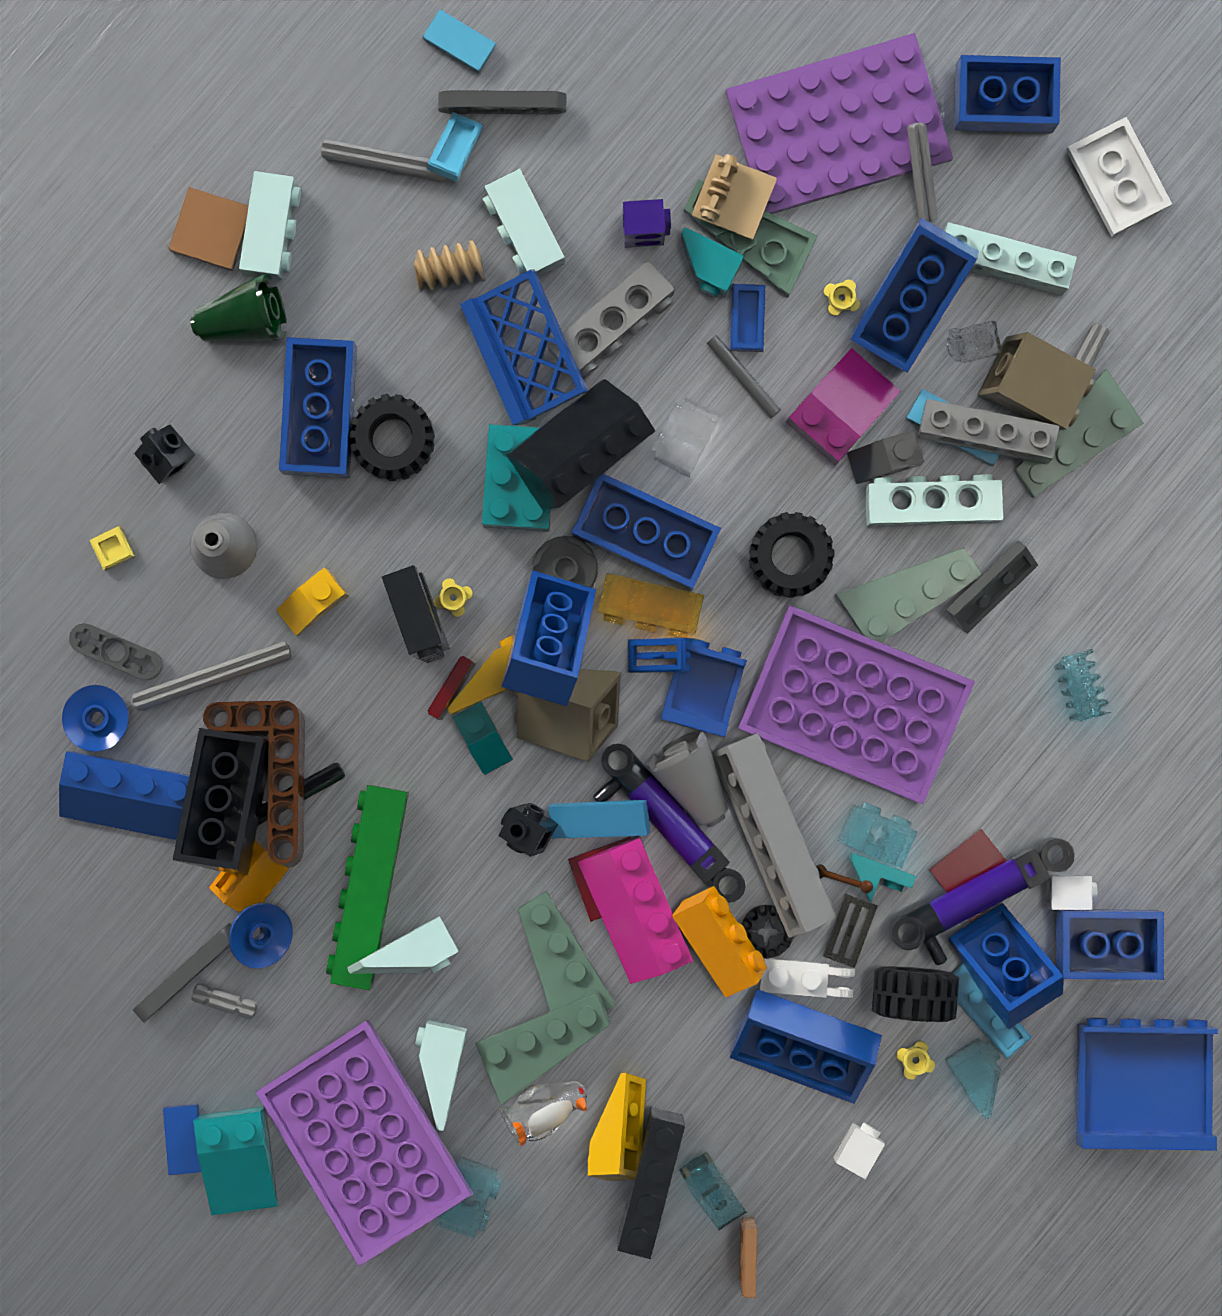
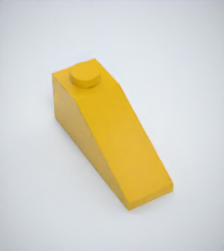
M514 635L499 641L501 648L494 650L447 708L451 715L508 690L501 686Z
M628 1073L620 1074L590 1140L587 1176L606 1181L635 1180L642 1152L647 1079Z

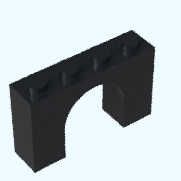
M412 565L381 576L408 654L426 663L444 658L443 651L450 649L424 574L422 572L418 573L417 567Z
M652 1106L650 1108L643 1134V1147L629 1203L625 1204L617 1234V1251L651 1260L685 1129L682 1114Z

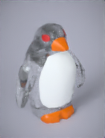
M577 1081L546 1083L539 1086L532 1085L524 1090L515 1104L500 1109V1113L513 1138L519 1146H523L526 1140L534 1142L552 1135L564 1123L572 1111L576 1109L586 1111V1088Z

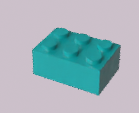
M489 424L482 525L484 528L550 531L551 509H541L506 456L508 452L539 428Z

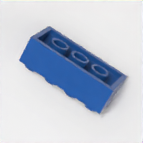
M66 751L59 783V817L177 840L190 775L75 751Z
M756 989L744 1015L730 1058L855 1104L876 1065L882 1035L775 996L772 993Z

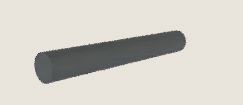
M717 335L707 342L709 347L770 418H773L781 411Z

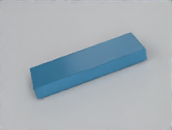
M647 800L552 803L548 806L549 818L558 824L552 839L647 836L650 833Z

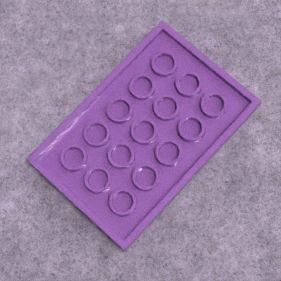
M915 33L727 88L725 91L748 167L777 178L765 211L771 214L913 173L907 130L908 125L922 122L927 126L932 167L950 162L953 159Z
M789 605L738 729L753 735L759 733L760 738L924 804L975 681Z
M370 1020L363 1022L256 1092L358 1266L368 1262L474 1194Z

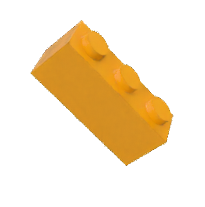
M715 886L683 900L672 917L725 998L758 984L768 968L762 954L754 948L747 937L745 928L737 922L729 909L727 900L719 894Z

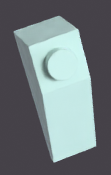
M439 916L352 964L347 969L350 974L420 973L429 968L435 973L451 964L448 958L459 951Z
M428 1020L425 1028L419 1027L415 1046L421 1048L419 1059L437 1130L444 1131L467 1028Z

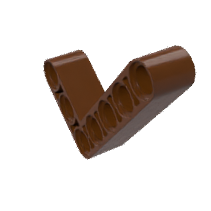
M284 700L211 703L203 713V722L208 729L251 736H269L267 851L269 857L275 863L283 867H294L301 861L304 852V714L296 705ZM292 710L294 712L292 723L286 726L281 725L280 716L282 713ZM253 711H260V722L255 726H248L247 717ZM220 712H227L228 720L226 724L216 727L214 724L216 715ZM286 743H292L294 746L293 754L289 758L281 759L279 755L280 748ZM286 776H292L294 783L291 790L281 792L279 790L281 779ZM286 809H291L293 820L288 825L281 826L279 823L280 813ZM290 842L293 846L291 856L284 860L280 859L278 855L280 846Z

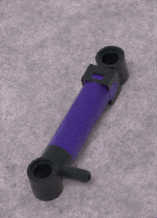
M612 744L607 747L602 754L601 762L604 770L612 779L593 795L596 802L609 800L620 789L631 801L647 800L648 816L651 824L702 882L706 884L711 880V887L715 886L719 894L728 903L739 900L746 888L745 880L735 869L726 868L730 861L630 748L623 744ZM613 751H623L627 756V765L621 770H615L608 764V757ZM725 876H732L737 881V889L732 894H723L719 890V882Z
M1050 837L1044 839L1038 845L1037 851L1035 848L1029 847L1011 856L1010 860L909 913L897 916L889 926L890 939L903 950H914L924 943L935 965L939 966L945 963L947 957L936 938L937 935L1027 888L1031 889L1049 880L1051 877L1047 870L1053 872L1066 871L1074 862L1075 853L1073 847L1069 842L1060 838ZM1058 845L1063 851V857L1058 863L1052 864L1047 857L1048 851L1052 846ZM907 923L913 924L916 930L914 937L909 941H902L898 935L900 927Z

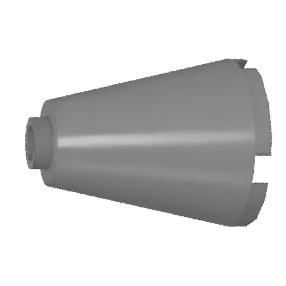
M217 513L208 516L198 524L193 532L191 539L192 557L196 565L209 576L221 579L239 576L251 566L256 557L257 542L254 530L244 519L231 513Z
M700 731L699 736L692 732L662 747L664 753L661 757L657 759L654 753L646 761L649 771L699 825L707 824L708 827H712L725 819L724 813L728 810L708 738L704 731Z

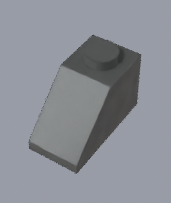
M915 430L884 438L847 452L856 484L918 467L924 462Z

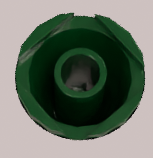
M268 274L259 275L196 308L194 316L190 319L193 333L196 336H200L203 341H270L283 339L287 331L281 332V324L287 323V317L278 287H271L267 281L273 278Z

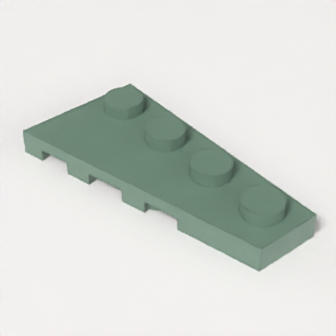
M698 179L684 208V212L726 247L743 255V260L789 297L818 235L767 211L763 213L753 240L695 218L691 215L704 184L703 181Z
M1108 369L1104 370L1097 378L1089 394L1086 397H1082L1077 407L1080 412L1075 423L1071 427L1068 426L1067 429L1058 431L1054 456L1049 464L1023 460L1014 470L1032 498L1144 424Z
M598 992L476 1042L475 1044L500 1104L505 1103L611 1024V1021Z

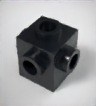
M171 424L160 430L154 427L147 431L140 438L142 444L134 453L158 484L180 473L195 456L194 452Z
M527 803L507 810L501 820L503 827L498 836L507 841L506 845L513 851L525 853L531 857L545 851L558 824L544 815L545 811L535 804Z

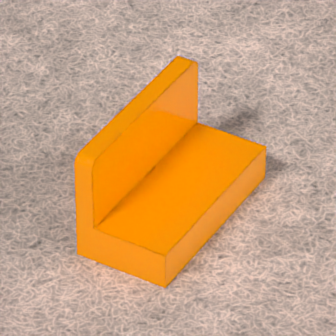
M255 839L248 875L221 871L209 886V889L225 905L241 913L253 904L263 903L289 868L272 861L267 849Z

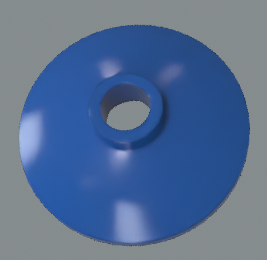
M89 685L75 691L66 701L62 712V725L66 736L74 745L87 751H103L115 746L125 735L129 724V712L123 698L113 689L101 685ZM96 712H100L103 715V722L99 725H96L92 720Z
M257 903L247 907L236 917L230 929L229 946L232 954L240 963L250 968H265L273 965L284 956L291 944L293 935L291 920L284 910L271 903ZM260 927V933L256 937H252L254 931Z

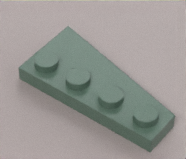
M961 548L837 593L835 596L862 635L883 643L978 579L982 573L966 549Z
M545 891L519 907L518 911L550 1012L598 992L606 1011L616 1006V1003L548 892Z

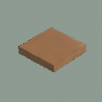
M188 187L170 242L169 251L233 271L244 238L249 206Z
M742 1217L740 1219L739 1285L744 1298H756L757 1226L754 1217Z

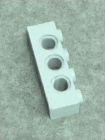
M949 222L943 229L945 232L979 251L978 259L970 270L971 272L1061 296L1069 289L1077 259L1076 256Z
M991 474L973 475V481H960L959 475L940 476V482H927L926 476L907 477L906 483H893V477L873 478V483L865 487L867 526L999 523L1003 520L1002 480H993V475ZM934 491L941 496L942 505L940 508L934 509L927 505L925 498L928 492ZM961 491H970L974 495L975 504L973 507L967 508L961 505L959 501ZM901 492L908 497L909 506L907 509L901 510L893 505L892 497L894 493Z

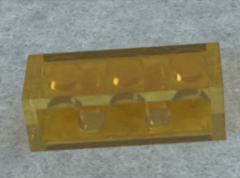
M606 573L598 614L604 615L603 621L622 625L623 620L636 622L635 628L655 632L656 627L669 630L668 636L688 638V634H696L704 595Z

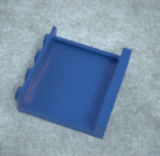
M1087 1018V1024L1078 1023L1076 1144L1082 1149L1217 1151V1137L1212 1134L1213 1034H1218V1029L1208 1026L1207 1020L1189 1019L1187 1020V1025H1174V1020L1154 1019V1025L1141 1024V1019L1122 1018L1120 1019V1024H1107L1106 1018Z

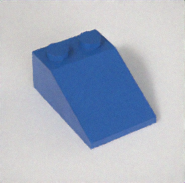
M1003 903L948 937L949 942L984 998L1008 1029L1063 994L1064 976Z

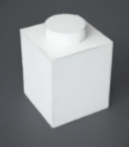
M1050 875L1051 878L1046 881V908L1051 910H1092V902H1097L1098 895L1097 884L1092 882V876Z
M864 1122L861 1127L852 1123L833 1157L835 1162L866 1179L885 1145L883 1140L879 1138L881 1132Z

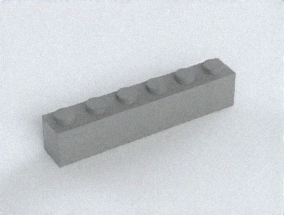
M759 733L713 751L712 755L717 770L788 938L807 933L836 919L831 899L824 890L819 878V871L813 864L807 849L806 840L800 833L794 819L793 809L786 800L781 788L780 778L772 767L767 748L762 742Z

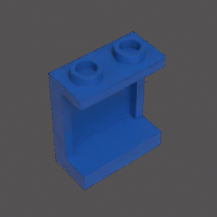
M690 638V645H687V651L690 652V658H687L690 672L673 673L660 719L725 737L747 660L740 658L742 653L740 651L722 647V651L717 652L708 649L710 643Z

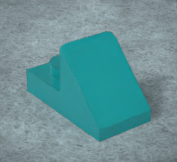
M482 701L452 717L467 744L468 750L484 775L513 760Z
M850 852L848 858L858 881L869 880L873 884V890L870 893H864L869 902L873 900L880 878L885 879L884 886L902 892L904 886L913 888L917 877L913 874Z

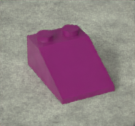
M851 348L789 416L786 423L836 466L901 391Z

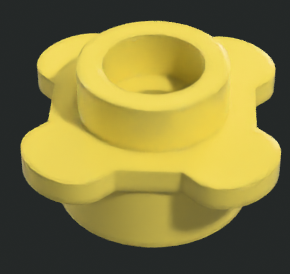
M848 279L844 283L836 285L830 283L824 288V295L828 297L830 304L828 312L831 315L838 316L840 312L847 310L855 312L860 307V301L856 299V284L852 280ZM844 295L845 300H839V296Z
M451 578L445 579L442 582L443 589L440 595L435 597L434 604L438 609L445 608L451 611L453 616L460 617L465 613L464 606L467 600L473 596L472 589L468 586L462 587L457 585ZM453 594L457 596L455 601L450 599Z
M917 1041L914 1046L908 1049L900 1048L897 1051V1059L902 1062L904 1066L903 1074L907 1079H915L917 1075L925 1072L930 1073L935 1068V1062L930 1059L927 1053L928 1045L923 1041ZM914 1057H918V1063H913Z

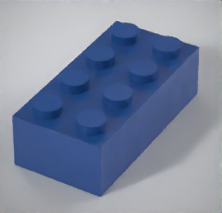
M920 218L855 326L850 340L908 373L978 259L979 251L927 220Z
M287 337L279 471L282 474L350 478L351 440L349 439V431L352 430L351 421L354 414L357 346L354 341Z
M603 473L596 479L572 530V536L693 591L721 527Z
M532 570L522 599L501 687L560 705H568L578 679L596 589Z

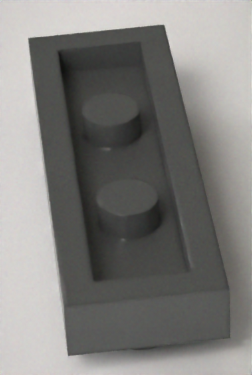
M1017 541L946 610L957 625L968 634L1038 566L1037 562L1027 547Z

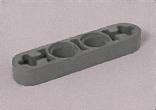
M447 90L438 93V111L452 114L453 112L457 114H562L566 112L567 105L566 93L559 91Z
M230 923L222 928L133 1009L134 1013L143 1023L151 1018L229 947V933L232 926Z

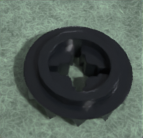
M761 905L755 907L744 917L742 925L746 930L747 937L754 948L762 954L763 958L780 956L790 947L793 937L788 938L775 906ZM767 917H769L771 928L782 931V933L772 935L770 941H768V946H765L766 942L763 935L755 933L753 930L764 928Z

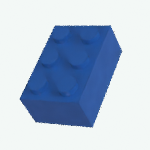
M961 55L955 70L954 130L1053 133L1060 124L1061 57Z
M1129 909L1056 910L1057 969L1062 973L1064 979L1164 980V912L1159 910Z

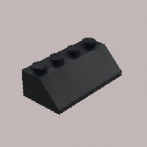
M602 379L508 452L506 456L542 510L560 508L652 435L655 429L636 401L606 379Z
M199 728L173 855L174 861L216 871L248 875L268 776V740L264 737Z

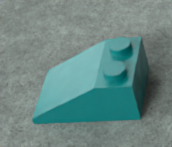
M265 1107L203 1114L195 1118L193 1123L197 1154L211 1216L278 1207Z

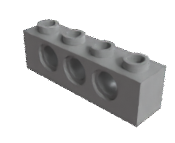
M649 259L563 332L583 379L598 367L595 362L604 354L610 357L623 346L621 340L631 332L635 336L648 324L646 318L654 311L661 314L673 303L671 297L674 295L675 289ZM634 294H642L647 298L648 303L645 307L636 309L630 305L629 299ZM610 315H617L622 319L623 324L617 330H609L605 327L604 320ZM591 336L595 338L598 343L596 349L591 352L583 351L579 347V342L583 337ZM551 342L548 345V351L558 361L560 350L557 344Z
M927 399L924 404L917 438L1049 464L1054 456L1059 426Z

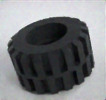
M384 394L379 399L375 400L373 397L368 400L369 404L365 407L361 406L357 410V417H353L351 421L352 430L349 431L350 447L356 460L368 473L373 474L379 479L384 478L389 481H396V479L402 478L405 480L410 478V475L413 473L418 474L422 470L421 467L424 464H428L431 459L429 456L431 451H434L435 446L434 430L426 412L410 398L405 399L403 395L395 394V396H389ZM387 420H401L411 430L412 440L409 447L402 454L393 457L380 454L373 444L375 430L381 423Z
M788 512L781 513L779 516L770 518L756 532L749 549V564L754 572L753 576L756 581L758 580L765 590H770L774 595L787 596V598L806 595L820 586L831 571L834 558L833 541L831 536L827 535L823 524L819 525L812 516L806 517L803 513L799 512L789 514ZM796 536L808 545L811 552V560L803 572L788 575L778 570L774 565L772 549L775 543L782 537Z
M894 966L878 968L874 974L872 1011L883 1017L910 1021L948 1022L954 1020L957 1014L959 977L950 972L932 969Z

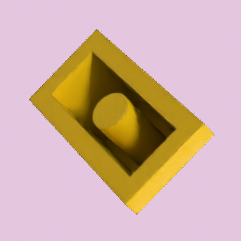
M324 567L298 587L276 611L293 633L298 636L349 595L333 574Z

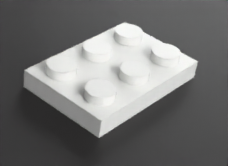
M1127 117L1067 147L1066 151L1111 237L1172 205Z

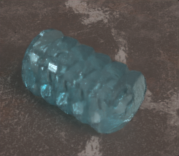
M1093 649L1062 657V660L1054 665L1055 670H1064L1066 672L1058 678V682L1069 683V686L1061 691L1062 695L1073 696V699L1065 704L1066 708L1077 710L1069 717L1070 721L1081 722L1111 713L1101 711V708L1109 703L1108 699L1097 698L1099 694L1105 691L1104 686L1093 685L1094 682L1101 678L1100 673H1090L1089 671L1097 665L1096 661L1086 660V657L1094 652Z

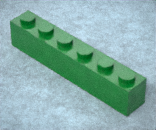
M367 785L366 791H360L357 810H362L360 824L354 823L351 843H356L354 857L348 856L345 867V875L350 876L348 889L342 888L338 908L344 909L342 922L336 921L332 941L338 943L335 955H329L326 974L331 975V984L369 991L373 988L375 973L350 974L347 967L380 949L409 796L408 791L376 785Z

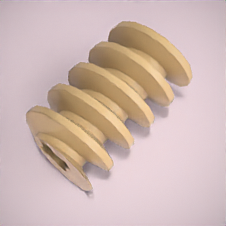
M469 240L467 251L463 249L460 242L456 243L454 253H451L447 245H443L440 256L434 247H430L428 258H425L420 249L417 250L414 266L419 292H422L424 282L427 283L430 290H435L437 280L440 281L444 288H448L450 277L453 278L457 286L461 285L463 275L466 276L469 283H474L476 273L485 281L480 250L473 240Z

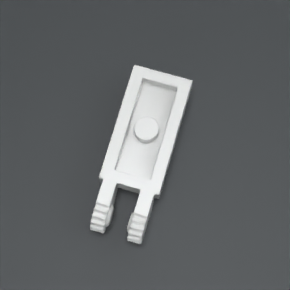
M764 958L768 968L760 979L759 990L768 993L824 998L827 995L853 997V990L848 987L837 988L827 987L828 974L850 978L855 976L854 968L829 966L828 963Z

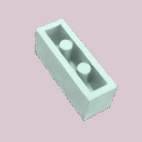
M520 169L484 186L487 196L482 198L490 216L496 214L502 225L497 227V230L505 246L510 243L512 244L517 254L512 257V260L520 275L530 269H535L539 277L565 264V257Z
M254 171L239 270L243 275L257 277L262 274H268L275 280L283 281L284 272H289L291 252H287L289 239L294 240L296 233V220L292 219L294 207H299L301 200V187H297V182L293 176Z

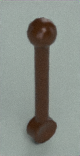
M822 864L816 866L820 879L827 877L858 887L863 893H870L873 890V884L869 880L861 882L827 871L826 867Z

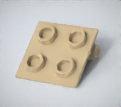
M715 154L691 216L753 240L777 178L738 163V159L732 155L725 154V157Z

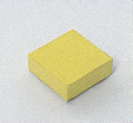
M121 526L89 540L105 571L135 557Z

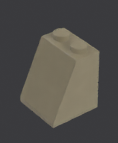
M1029 332L1011 335L1005 338L977 396L1028 419L1058 425L1059 430H1064L1068 426L1071 427L1077 420L1080 412L1077 407L1082 397H1086L1094 385L1092 377L1096 369Z
M579 669L578 679L567 706L515 691V696L518 697V706L514 717V722L517 724V738L589 762L618 727L621 673L616 671Z

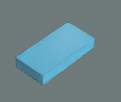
M439 9L423 35L424 41L477 73L481 72L496 47L495 42Z
M453 112L427 164V170L458 182L483 131L484 124Z

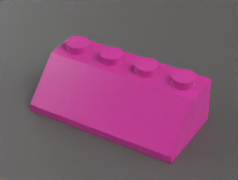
M635 836L578 862L630 984L666 974L693 962L681 931L672 917L671 908L639 836Z

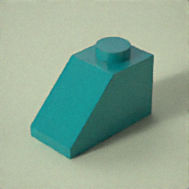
M684 227L681 233V241L695 282L701 285L699 289L717 298L718 294L725 297L743 262L744 256Z

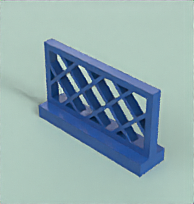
M530 269L477 298H470L460 304L513 425L527 424L537 419V416L588 391L535 269ZM528 280L534 291L530 303L516 298L520 284ZM511 290L509 295L504 294L505 292ZM497 296L507 300L502 318L493 315L488 304L489 300ZM514 303L528 308L523 325L509 321ZM534 311L544 314L547 323L543 334L529 329ZM507 325L521 330L515 348L506 345L503 338ZM527 333L541 338L536 356L522 351ZM548 341L557 344L560 350L557 364L542 359ZM520 356L534 361L529 378L519 375L516 368ZM540 364L555 369L549 386L535 381ZM561 372L571 375L576 387L575 389L567 393L556 389ZM533 386L548 391L544 404L535 409L530 400ZM554 394L559 396L552 400Z

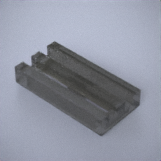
M845 893L822 956L855 968L877 905ZM850 903H853L855 907L838 953H832ZM864 907L868 910L850 959H848L844 955L861 909Z

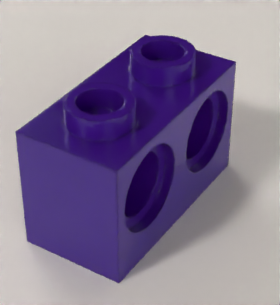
M663 199L623 202L622 216L625 248L664 245L665 236L670 235L671 213L670 209H664Z

